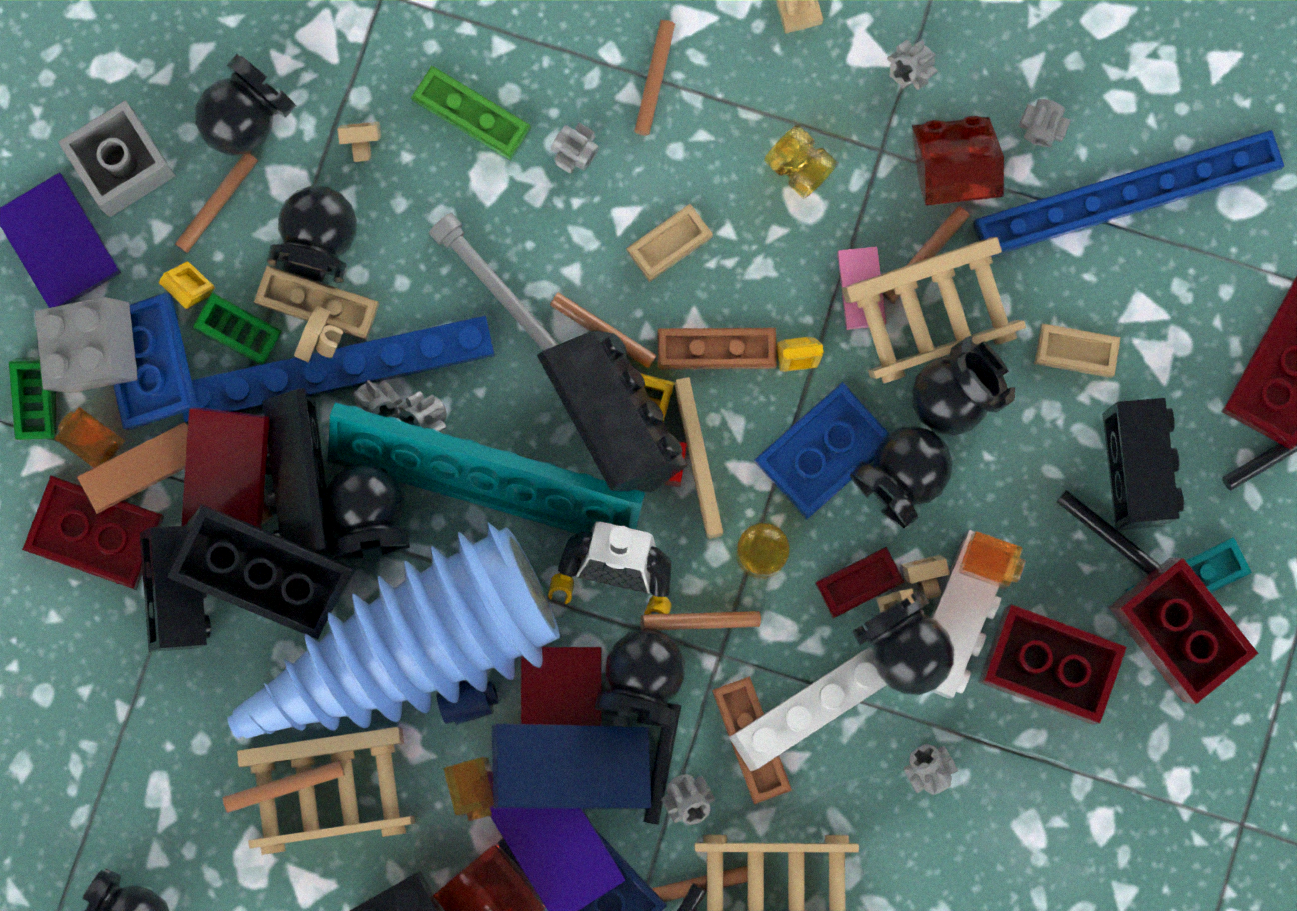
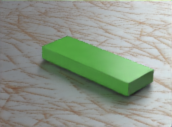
M434 66L430 67L411 96L413 102L510 161L531 129L530 124Z

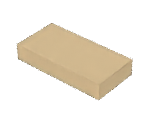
M689 204L627 248V252L647 280L651 282L713 238V234L692 205Z
M1042 324L1040 326L1034 364L1112 378L1115 375L1121 337Z

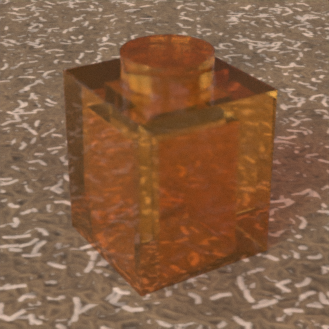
M80 407L75 413L71 411L62 419L58 426V431L60 432L55 437L58 442L93 468L111 460L125 442L122 437Z
M976 531L969 539L958 573L1005 589L1010 586L1011 581L1017 583L1021 577L1025 560L1019 557L1023 547Z
M479 757L443 768L455 816L467 815L468 822L492 815L493 774L488 757Z

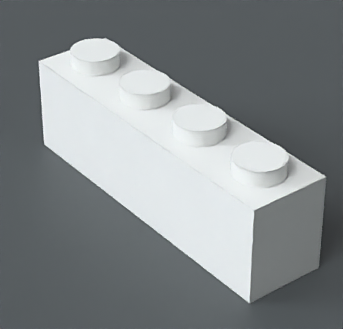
M972 530L966 532L949 571L950 574L947 576L941 590V596H939L930 617L937 620L949 633L954 646V664L948 678L932 691L948 699L954 698L956 692L961 694L964 692L971 675V671L966 670L970 656L974 655L977 657L986 639V634L981 633L986 618L991 620L994 618L1001 602V597L996 596L1001 581L1008 583L1017 562L1011 559L1014 548Z
M869 647L729 737L750 772L762 767L887 685L878 675L873 662L872 648Z

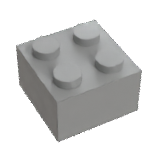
M126 100L58 141L93 199L109 218L176 177L141 120Z
M100 297L35 311L44 390L73 393L138 380L129 302Z

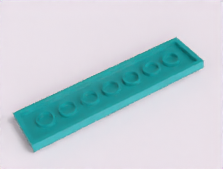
M335 402L330 413L329 462L347 467L355 464L369 463L384 468L398 482L577 534L585 531L590 532L596 522L625 526L637 530L645 496L643 491L636 489L631 491H610L605 480L595 478L593 475L563 469L550 462H539L525 458L512 451L494 449L481 445L474 440H463L443 434L436 429L408 424L395 417H384L370 413L357 406H346Z

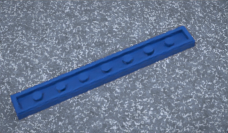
M1269 130L977 218L973 221L979 241L992 237L998 238L1002 252L991 256L993 257L1281 170L1284 167V163L1273 131Z

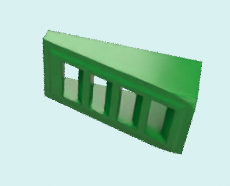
M211 293L192 327V330L260 365L265 363L282 332L280 329L214 293ZM218 308L224 311L215 329H213L208 324ZM232 315L238 318V321L228 337L222 334ZM245 323L252 325V328L242 345L236 339ZM261 330L267 334L258 351L255 352L250 347Z
M40 357L16 358L9 361L15 440L56 438V391L43 389L42 375L41 377L25 378V371L40 370L41 375ZM25 387H42V393L25 394ZM25 403H43V409L25 410ZM44 418L45 426H25V419Z

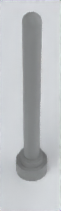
M453 213L447 214L432 227L429 234L438 245L444 244L447 249L452 247L542 350L558 345L554 338L463 237L465 233L461 229L463 224Z

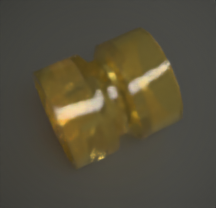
M798 124L791 128L772 147L764 158V162L779 176L787 175L789 177L787 184L800 197L805 199L830 176L837 167L838 162L823 147L815 149L813 147L815 140Z
M758 523L747 528L742 533L736 546V560L739 568L747 576L754 579H768L775 576L782 570L789 556V542L786 535L778 527L769 523Z

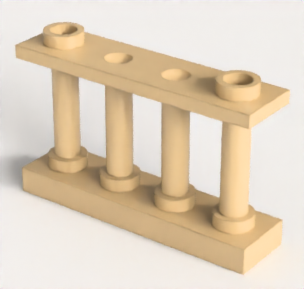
M997 237L987 238L841 288L846 303L857 302L858 308L863 307L881 366L868 370L870 378L877 379L881 377L882 382L887 383L905 377L904 369L950 354L951 348L967 336H972V342L976 345L992 339L995 345L1017 339L1016 331L1025 329L1024 320L1008 322L990 264L993 263L991 256L1002 252ZM969 264L970 270L975 269L993 328L973 335L970 333L953 280V276H956L954 268ZM930 276L933 283H938L956 339L937 347H933L915 289L919 288L917 281ZM894 289L895 294L901 297L919 352L896 360L878 302L881 301L879 294Z
M402 727L237 751L239 767H250L251 774L256 776L257 786L272 782L271 771H275V763L290 761L291 768H295L297 774L312 769L311 765H315V757L330 755L331 762L341 760L345 776L338 777L344 826L320 829L313 785L298 790L304 832L279 835L275 798L259 803L263 838L248 840L249 849L260 847L261 855L286 851L285 843L381 829L382 837L405 834V825L415 824L414 816L400 817L391 754L395 753L394 745L404 744ZM370 749L371 756L376 757L384 820L360 823L351 759H355V751Z
M703 835V842H694V851L707 852V911H723V852H748V911H764V852H788V911H805L804 852H829V911H845V852H859V844L849 843V835H825V843H727V835Z

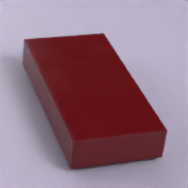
M885 547L815 582V585L834 619L903 584L905 581L888 548Z

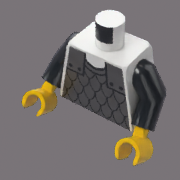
M596 522L590 532L585 531L568 539L558 566L560 573L552 576L548 597L551 600L553 592L562 590L566 592L564 604H568L572 600L574 587L572 577L576 576L577 578L651 594L653 596L649 599L644 615L652 614V612L669 614L672 605L665 596H668L670 591L671 560L663 551L656 547L652 534L625 526Z

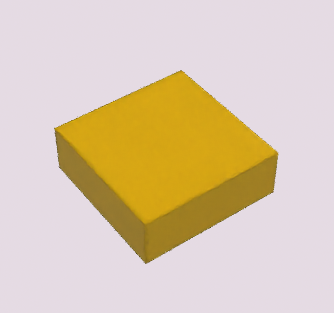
M188 261L163 273L158 282L185 309L210 297L215 289L214 285Z

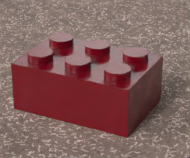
M1183 557L1167 559L1108 607L1182 702L1198 704L1259 654Z
M1011 604L1004 608L978 683L1091 725L1100 724L1127 647Z

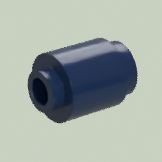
M467 680L461 681L457 703L448 701L440 693L436 694L438 707L445 724L455 722L456 725L494 714L493 705L499 704L498 694L492 680L488 681L487 689L484 692L477 690Z

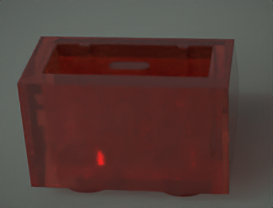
M968 116L962 120L945 122L930 120L924 124L912 125L918 181L926 206L1004 197V155L990 117Z
M497 843L492 845L433 895L444 911H544L546 909L540 897Z

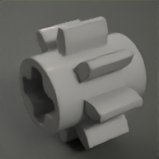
M905 40L896 46L897 51L887 58L891 62L889 76L901 84L902 89L913 83L914 87L919 90L929 83L928 79L938 72L933 67L936 54L925 46L922 40L913 46L908 40Z
M1038 99L1035 107L1028 104L1019 123V127L1027 129L1024 138L1041 147H1051L1054 140L1062 142L1071 121L1070 119L1063 118L1065 108L1047 99Z
M580 122L575 130L565 125L551 146V150L557 154L554 159L556 161L555 164L570 174L575 166L585 171L599 150V146L593 142L596 137L594 136L595 132Z
M369 380L353 393L356 404L354 406L384 417L398 418L397 405L403 401L386 380H383L380 385L371 383Z
M418 391L407 397L406 402L398 406L400 411L398 419L402 422L422 428L436 429L439 432L447 427L444 423L447 416L445 406L433 394L424 399L421 391Z
M929 744L920 746L911 752L909 758L911 765H907L903 769L917 793L924 789L932 795L941 793L952 785L951 774L958 772L945 746L937 750Z
M688 774L677 776L671 780L667 786L668 795L661 799L674 823L682 819L684 823L689 825L703 821L710 813L709 803L715 801V797L704 777L699 776L695 780L693 776Z

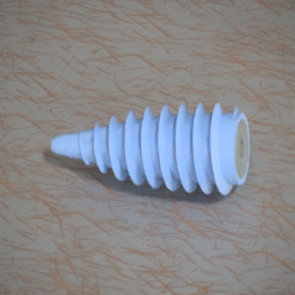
M487 522L488 536L475 544L458 531L459 552L446 558L435 547L431 546L432 566L421 573L405 560L406 581L396 588L378 576L380 597L371 604H368L353 593L354 614L343 622L331 612H328L330 632L319 642L305 634L307 651L294 663L284 659L286 669L268 684L264 683L262 689L233 709V714L227 717V721L234 736L237 739L241 737L248 739L265 733L273 734L276 730L291 727L302 731L305 730L307 724L321 722L330 730H336L339 726L340 717L348 716L358 726L368 728L371 723L373 709H378L389 720L397 722L402 715V701L408 700L420 712L428 713L431 708V692L438 691L448 701L457 703L459 700L460 681L465 679L481 692L486 691L488 684L487 670L495 668L505 678L509 680L514 679L515 658L523 656L535 667H541L543 660L542 646L560 638V634L544 590L515 536L508 528L498 531L489 522Z

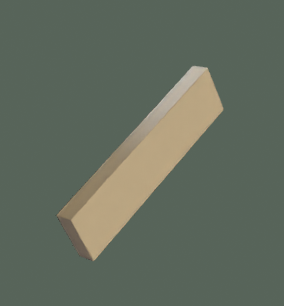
M690 377L677 379L674 382V390L706 537L709 539L721 537L723 529Z

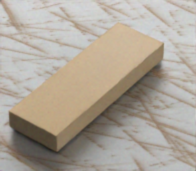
M266 266L254 300L256 305L305 321L309 320L315 306L318 305L331 311L325 326H336L343 333L366 341L379 307L378 301L270 266Z

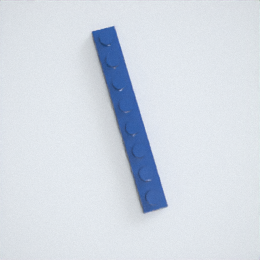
M486 316L336 348L332 358L322 356L319 353H313L309 362L295 357L192 380L199 408L239 413L262 408V401L295 389L305 388L311 396L362 386L369 380L371 383L489 358L495 356L487 318ZM189 411L183 412L184 422L187 424Z

